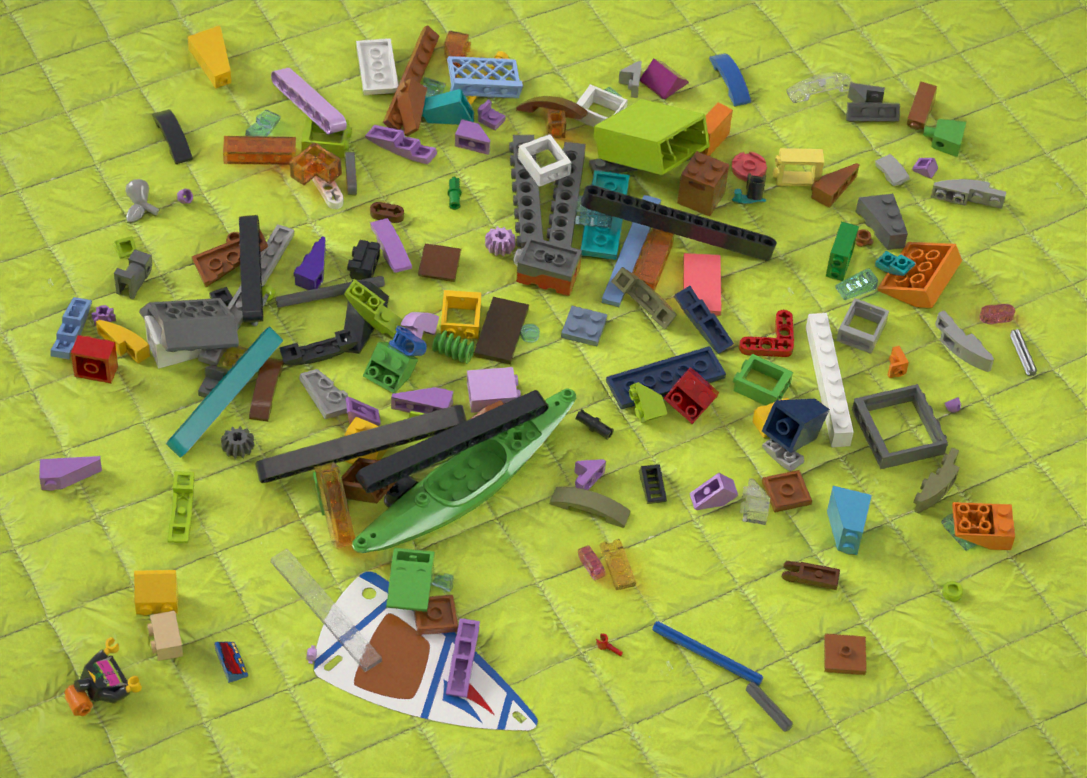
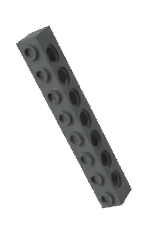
M513 135V141L509 142V153H513V155H510V166H514V168H511V179H515V182H512V193L516 192V195H513V206H517V209H514V219H518V222H515V233H519V236H516V246L520 247V249L524 248L529 236L543 240L539 186L518 159L519 146L535 140L534 135ZM536 154L532 155V158H533L535 161H536Z
M564 142L562 150L572 162L571 175L555 180V185H558V187L554 188L553 198L556 200L552 201L551 212L554 213L549 216V225H552L551 228L547 229V239H549V242L568 247L572 246L586 144Z

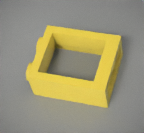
M780 148L779 156L776 155L775 166L777 168L773 169V178H776L777 186L812 187L813 183L819 181L822 176L824 166L823 149ZM785 165H812L811 172L784 171Z

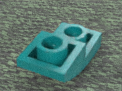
M888 251L884 252L875 261V267L900 276H904L915 265L914 261L902 254L897 257Z

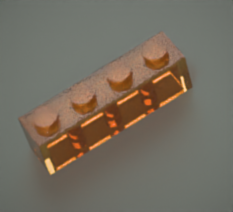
M224 136V164L296 165V137Z
M653 228L652 232L647 234L646 246H642L641 259H637L635 265L637 270L632 273L655 291L673 246L675 234Z
M332 462L314 467L331 543L337 549L352 545L355 535L339 466Z

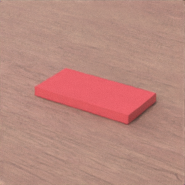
M684 253V289L691 286L698 298L704 301L711 314L714 313L715 315H721V255Z

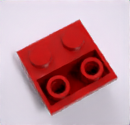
M690 367L664 397V400L693 424L718 397L719 392Z

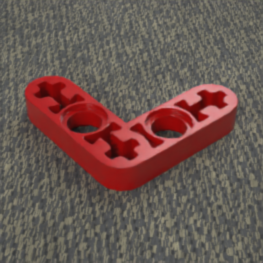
M788 310L777 312L775 319L776 338L743 337L740 340L739 351L744 355L750 356L752 354L769 357L791 356L794 348L792 313ZM787 331L789 335L783 336L780 332ZM767 344L770 345L771 348L764 349L762 348V345Z

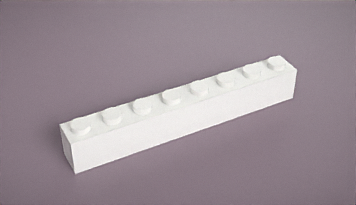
M827 313L808 314L806 332L821 402L830 409L825 420L831 447L850 446L854 432Z

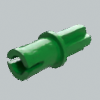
M455 176L449 179V190L447 192L449 208L453 210L460 208V196L462 195L460 179Z

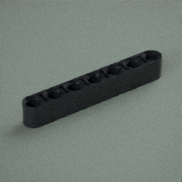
M258 215L240 216L239 236L244 323L262 322L264 318Z

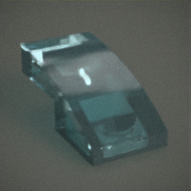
M267 109L256 117V123L246 130L245 136L261 143L278 124L281 116Z

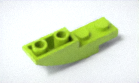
M354 279L344 293L348 301L377 331L383 335L386 332L394 338L397 332L396 327L401 326L403 319L383 305L385 303L384 300Z

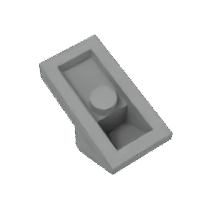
M638 61L619 72V84L628 85V90H631V98H638L642 61Z

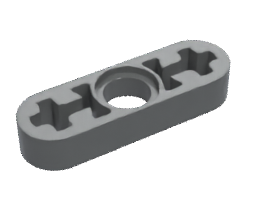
M345 152L348 195H357L354 152Z

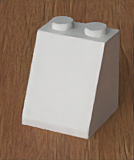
M144 316L147 342L158 369L198 358L202 349L167 352L160 343L161 326L154 316Z

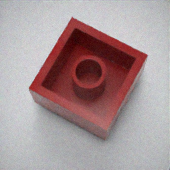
M78 335L71 351L74 377L112 384L118 368L115 342Z

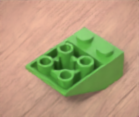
M394 548L386 608L427 612L434 573V551Z

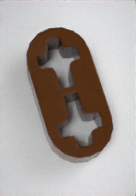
M374 202L370 206V215L375 220L388 218L391 223H400L404 219V209L395 204Z

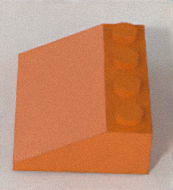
M908 242L900 254L914 261L915 265L904 276L887 273L877 289L879 292L914 307L932 308L962 262L956 244Z

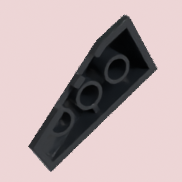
M357 280L384 300L385 303L383 305L386 308L388 307L389 296L371 282ZM348 301L344 329L353 327L358 344L346 352L360 354L375 328Z

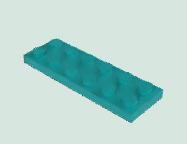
M594 170L592 185L627 195L630 175ZM588 209L581 244V255L616 260L623 219Z

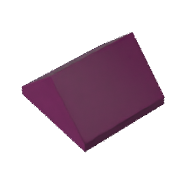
M654 58L640 78L641 83L663 100L686 86L689 82L667 64Z

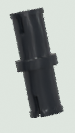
M583 409L576 415L575 419L589 427L591 432L595 431L607 440L612 436L614 429L601 422L600 418L593 417Z

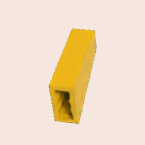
M216 26L188 36L190 52L215 89L230 84L231 70L221 27Z

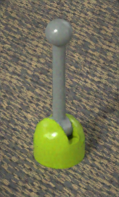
M266 285L262 286L263 307L265 302L271 301L276 294L274 288ZM252 322L251 325L257 326L258 322Z

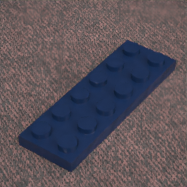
M708 346L606 377V383L622 410L636 406L629 394L630 386L634 383L639 382L665 397L690 367L708 383L725 379L726 373L712 348Z

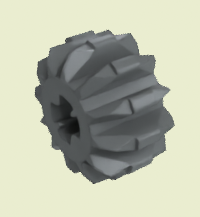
M232 426L231 431L225 430L221 438L223 452H226L228 457L233 455L234 459L238 456L244 459L245 454L250 455L251 450L255 446L253 434L249 432L248 428L242 430L241 426L238 429Z

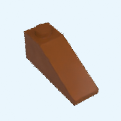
M413 78L402 82L398 87L397 100L404 133L407 137L419 130L427 88Z
M855 163L823 175L819 181L813 183L811 198L830 208L856 179L859 164Z

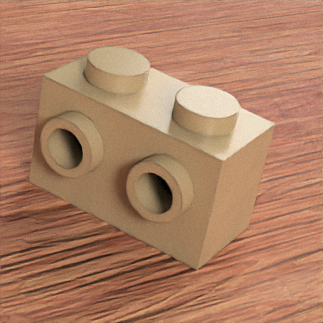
M175 611L150 615L151 624H147L149 636L154 637V641H151L152 653H157L158 661L182 657V643Z

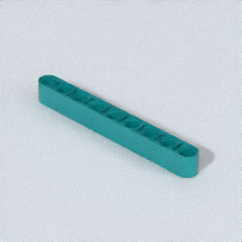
M270 326L260 334L166 442V445L179 458L189 451L283 342V339Z

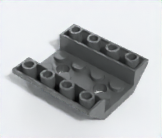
M221 298L149 302L140 309L139 313L144 320V316H154L161 326L160 343L167 352L194 351L196 349L211 350L213 348L228 349L239 346L235 317Z

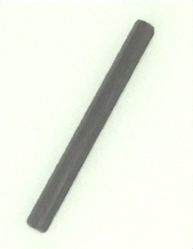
M383 276L359 280L371 282L378 288L385 286ZM351 282L277 296L275 298L277 307H284L344 295Z

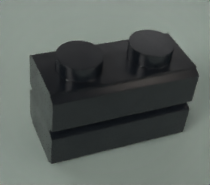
M359 240L358 245L353 247V260H349L347 265L351 279L362 280L374 276L380 257L379 243Z

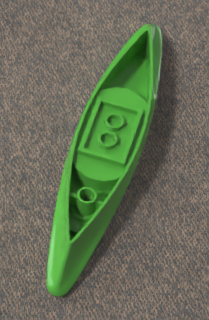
M568 388L561 390L545 399L549 408L544 414L453 455L367 526L354 539L352 548L358 553L389 549L433 532L480 506L507 484L543 444L574 404L576 393Z

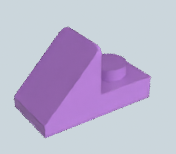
M349 396L346 397L349 424L352 423L355 417H359L377 426L381 424L378 409Z
M603 459L576 461L574 471L578 475L575 481L576 488L589 490L605 473L606 461Z

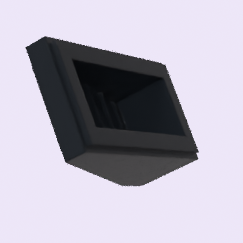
M660 464L641 466L639 475L647 504L667 502ZM647 475H655V477L647 478ZM651 481L657 482L656 484H648ZM658 487L659 490L650 491L649 488ZM660 494L661 497L651 498V495Z

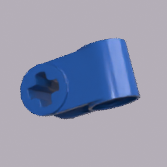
M396 327L397 332L393 340L389 342L392 347L407 356H422L425 354L427 346L424 340L414 335L405 327Z

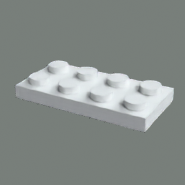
M391 39L356 41L364 95L395 93L398 88V80Z

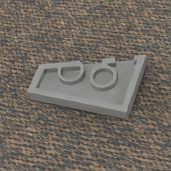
M318 369L300 374V381L325 419L347 413L346 397H348V394L344 390L340 391L333 385L334 382Z

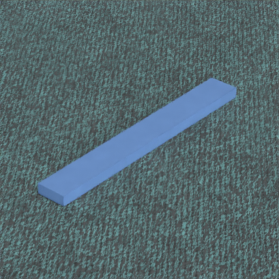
M644 195L642 198L646 201L661 204V199L647 195ZM632 223L603 294L602 303L620 307L625 293L611 281L621 267H624L631 273L634 272L651 227Z

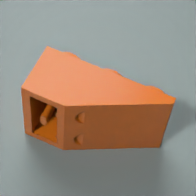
M952 502L956 537L991 550L1012 549L1015 539L1012 504Z

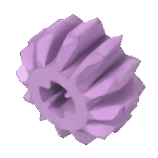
M497 226L496 229L490 228V231L486 233L485 246L489 253H494L495 256L501 254L504 257L505 253L510 254L515 248L516 237L515 234H512L511 229L506 230L505 226L503 228Z

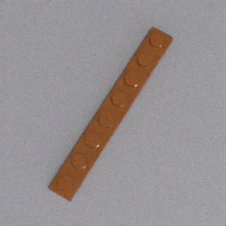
M428 25L423 27L399 85L410 78L419 83L421 82L439 39V35ZM397 88L383 123L388 128L400 130L403 124L397 100L399 92Z

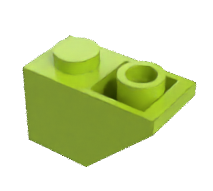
M639 382L630 386L629 394L635 402V413L641 423L668 414L662 395Z

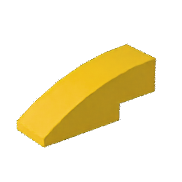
M103 320L96 321L97 333L104 340L115 342L116 352L120 356L128 353L138 364L150 357L149 344L140 336L120 325Z

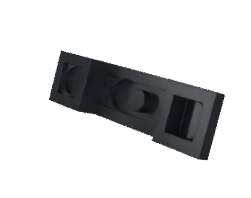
M168 109L153 113L152 116L166 139L175 164L193 160L185 135L173 112Z
M353 327L334 332L335 337L301 347H299L298 342L279 347L284 364L303 365L320 362L348 351L358 344Z

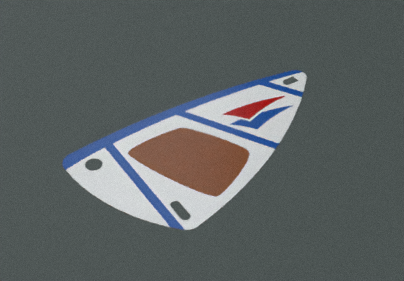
M369 571L360 574L342 593L331 609L319 636L316 648L317 656L314 662L315 674L324 681L372 703L428 720L498 730H532L537 726L538 720L533 712L476 651L467 698L446 695L457 634L451 632L417 635L414 610L386 608L389 582L377 573ZM373 588L376 591V596L373 599H365L362 596L363 590ZM335 656H342V661L330 671L324 669V666ZM514 712L521 713L527 719L521 724L512 716Z

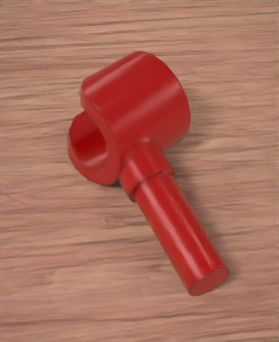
M600 634L602 641L596 639L597 647L600 650L608 649L620 657L623 655L622 651L609 643L606 634Z

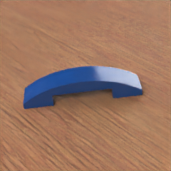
M726 53L710 56L709 59L715 71L719 70L729 89L728 95L733 105L739 106L751 103L746 83L734 60Z

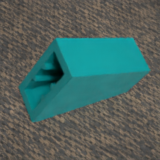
M458 89L425 98L422 117L426 119L427 123L459 125L461 120L474 122V110L462 90Z

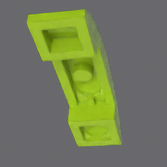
M174 471L168 543H188L194 497V472Z

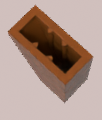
M920 81L907 119V125L912 129L924 130L936 99L937 86Z

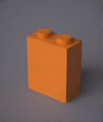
M719 102L706 115L710 147L700 153L708 156L715 151L730 133L733 110Z

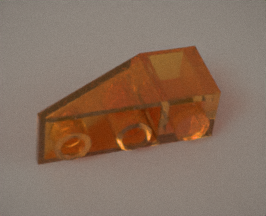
M449 30L444 42L446 62L448 56L467 57L466 52H469L471 48L469 34ZM453 63L457 68L462 66L459 63Z
M543 108L547 135L550 134L553 138H565V111Z

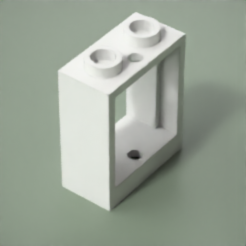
M589 85L577 101V104L588 111V115L581 120H576L594 127L607 119V117L588 110L593 102L616 111V114L627 108L628 100Z
M550 134L519 146L518 159L539 187L571 175L572 162ZM548 149L558 162L540 168L532 158V155Z

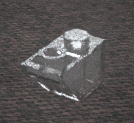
M749 478L748 486H744L742 497L746 498L745 502H741L740 513H744L742 521L766 525L770 497L754 479Z

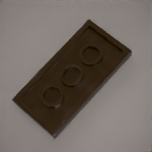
M493 297L474 351V357L511 365L529 310V304Z

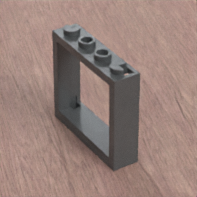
M918 384L854 399L852 412L880 469L945 454L948 446L947 436L943 434L940 422L933 415V409L928 405L925 393H922ZM912 401L933 443L889 453L869 411Z

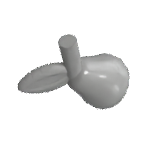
M142 179L130 181L125 191L134 205L127 212V222L132 223L139 220L145 210L157 215L159 209L147 203L149 194L148 183Z

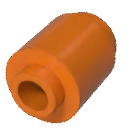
M74 684L65 690V700L75 716H85L91 711L93 703L86 691L77 692Z

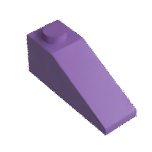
M436 387L395 393L391 396V409L409 413L410 411L426 414L453 405V391Z
M100 456L40 459L41 490L63 489L101 472Z

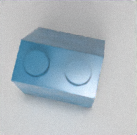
M837 486L832 487L827 514L838 551L846 554H858L872 495Z

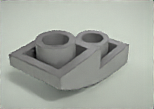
M891 154L875 161L876 167L885 173L886 180L893 186L901 185L910 179L902 165Z
M772 439L762 444L763 449L777 463L790 472L804 463V456L795 451L793 453L788 452Z

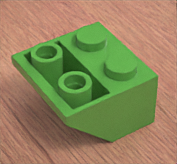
M378 342L363 377L392 393H396L410 378L419 359L414 356L405 355L392 347L389 342Z

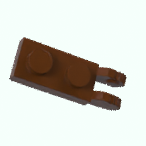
M789 560L784 563L783 567L788 570L782 573L784 580L837 590L840 575L839 569Z

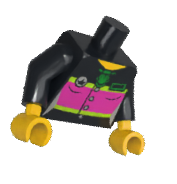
M113 637L106 640V648L104 650L101 649L86 663L80 679L74 681L76 691H86L92 701L116 703L130 695V691L137 693L142 688L137 676H132L127 681L112 655L108 656L109 653H117L119 651L118 643L110 647L115 642Z

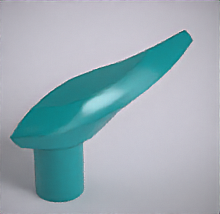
M741 189L734 190L735 196L732 199L734 202H766L764 198L761 200L748 199L746 195L742 194Z

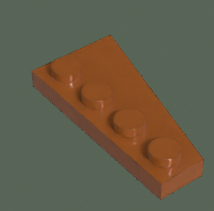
M260 230L261 251L268 248V244ZM240 238L192 256L193 263L205 288L241 265Z

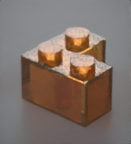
M315 142L290 161V177L302 185H306L315 176L331 184L342 174L341 159Z

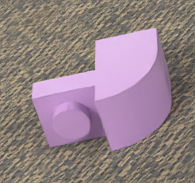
M411 312L404 317L401 326L406 327L414 335L422 339L423 334L435 335L439 316L425 312Z

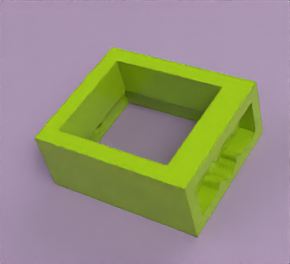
M306 116L301 141L302 154L344 158L345 151H349L350 140L348 138H351L352 127H349V120H346L347 126L345 130L331 133L342 135L341 143L312 141L313 132H326L311 118Z

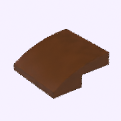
M425 243L418 276L455 282L462 249Z

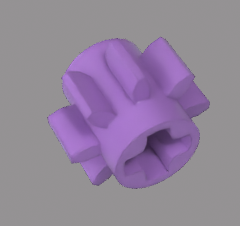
M106 305L96 307V312L92 313L94 325L97 326L96 321L98 320L111 323L116 321L114 309Z

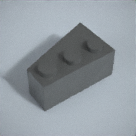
M894 194L859 197L856 213L864 218L865 224L873 229L874 235L887 250L904 248L908 232Z

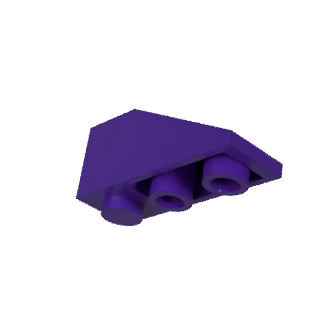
M324 236L314 243L311 252L305 255L302 264L295 268L293 276L295 277L296 286L312 290L319 288L324 281L326 238Z

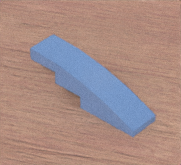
M73 297L62 316V324L56 333V341L51 348L52 357L70 359L78 335H81L92 300Z

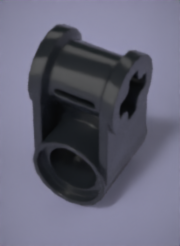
M748 173L746 184V197L748 199H762L766 175L761 177Z
M411 476L398 480L386 493L384 504L390 507L419 482Z

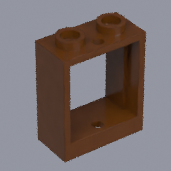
M358 458L336 482V485L345 499L377 504L396 482L372 493H366L356 479V474L362 468L379 460Z

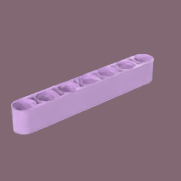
M291 68L272 71L271 79L274 86L327 134L346 129L347 125L344 116Z

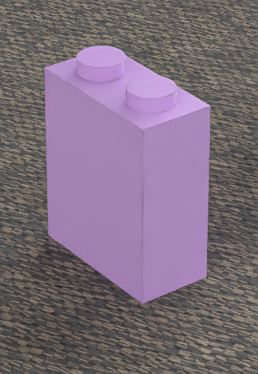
M513 367L467 371V388L471 413L480 412L483 408L501 400L505 404L521 396L520 389H516V386H518V376L514 375Z

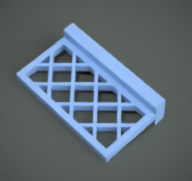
M448 56L447 62L451 80L450 91L461 89L465 96L520 97L523 85L522 81L519 80L515 59ZM453 63H459L462 66L457 68ZM470 64H476L479 67L475 69ZM492 64L496 68L492 70L486 65ZM512 65V69L509 71L503 66ZM466 68L472 73L467 75L462 70ZM481 69H483V70H485V71H486L487 73H489V74H487L486 76H484V75H483L482 73H480L479 71H480ZM500 70L503 73H505V75L501 77L496 72ZM459 74L463 78H455V76ZM476 75L480 79H473L472 77ZM493 76L497 80H490L489 78ZM510 77L514 81H508L506 78Z

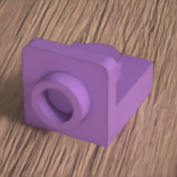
M487 100L478 108V122L496 131L505 122L506 116L492 109V101Z

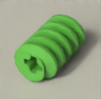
M445 330L442 334L438 333L434 338L432 351H438L441 355L445 353L446 357L452 356L454 360L459 359L461 363L466 361V364H468L474 353V341L467 345L468 339L465 338L463 342H460L461 336H458L454 340V333L447 337V331Z

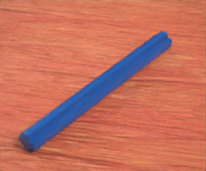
M659 621L655 622L652 629L654 632L749 682H755L758 686L762 683L764 677L761 674Z

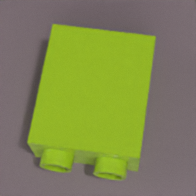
M645 99L635 102L594 126V140L597 144L599 159L659 175L665 174L692 158L696 151L702 152L710 147L705 114Z

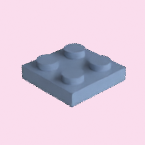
M571 306L561 332V338L597 347L608 314Z

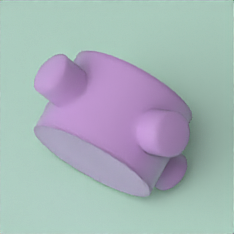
M311 645V648H308L306 660H309L308 663L310 664L316 660L317 649L313 645Z

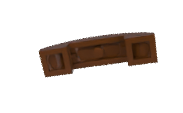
M555 96L531 98L516 107V111L533 113L539 107L564 110L566 118L580 120L588 115V111L579 104Z
M268 358L261 366L253 393L249 419L269 421L272 400L284 365L283 360Z

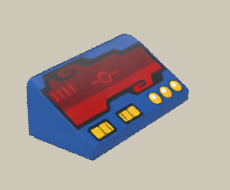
M215 642V651L228 683L248 677L235 642Z

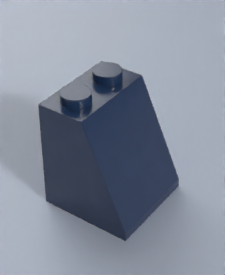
M815 398L776 400L762 432L788 452L793 453L817 439L830 409Z

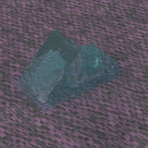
M424 77L423 86L427 88L425 98L441 94L446 83Z

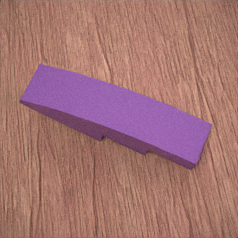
M374 125L365 135L366 139L376 145L420 163L429 164L437 155L436 148L421 145L420 139L406 137L402 130Z
M388 218L370 222L371 229L377 237V243L380 244V248L383 250V257L394 273L412 269L403 244Z
M459 619L446 695L467 698L480 621Z

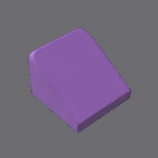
M919 158L912 171L927 178H932L938 170V165L935 158Z

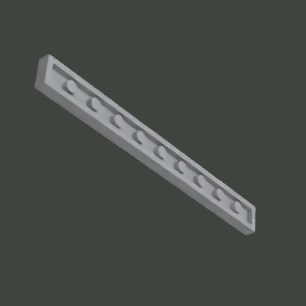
M277 224L267 241L268 248L261 251L262 286L267 282L292 240L294 229ZM241 286L227 307L235 317L237 330L243 322ZM226 348L202 349L198 355V360L217 366Z

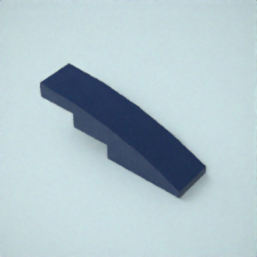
M691 286L674 295L684 313L718 354L734 345L714 313L711 314L704 301L698 298Z

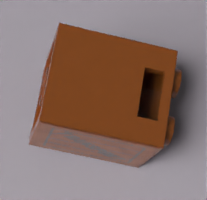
M696 151L681 174L677 204L710 217L725 194L729 164Z

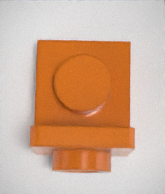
M900 345L893 347L889 357V378L901 377L906 374L909 363Z

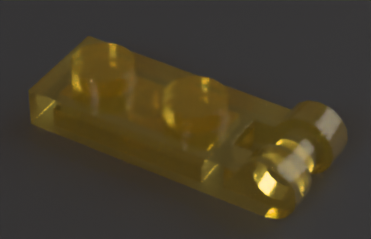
M613 540L612 543L608 544L607 542L600 543V550L605 558L615 589L621 590L636 586V580L621 540Z

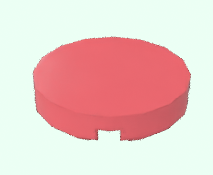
M742 152L732 160L731 170L738 179L747 181L748 173L761 177L766 174V161L757 153L749 152V154H744L745 152Z

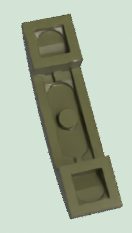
M621 267L611 282L623 293H628L652 315L651 318L663 329H667L677 316L659 294L624 267Z
M556 487L549 502L550 505L566 510L571 506L606 517V523L622 528L625 527L631 512L628 508L611 498L575 487Z

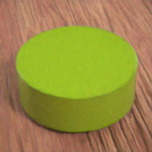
M955 581L945 583L942 590L943 597L951 602L959 601L963 594V587Z

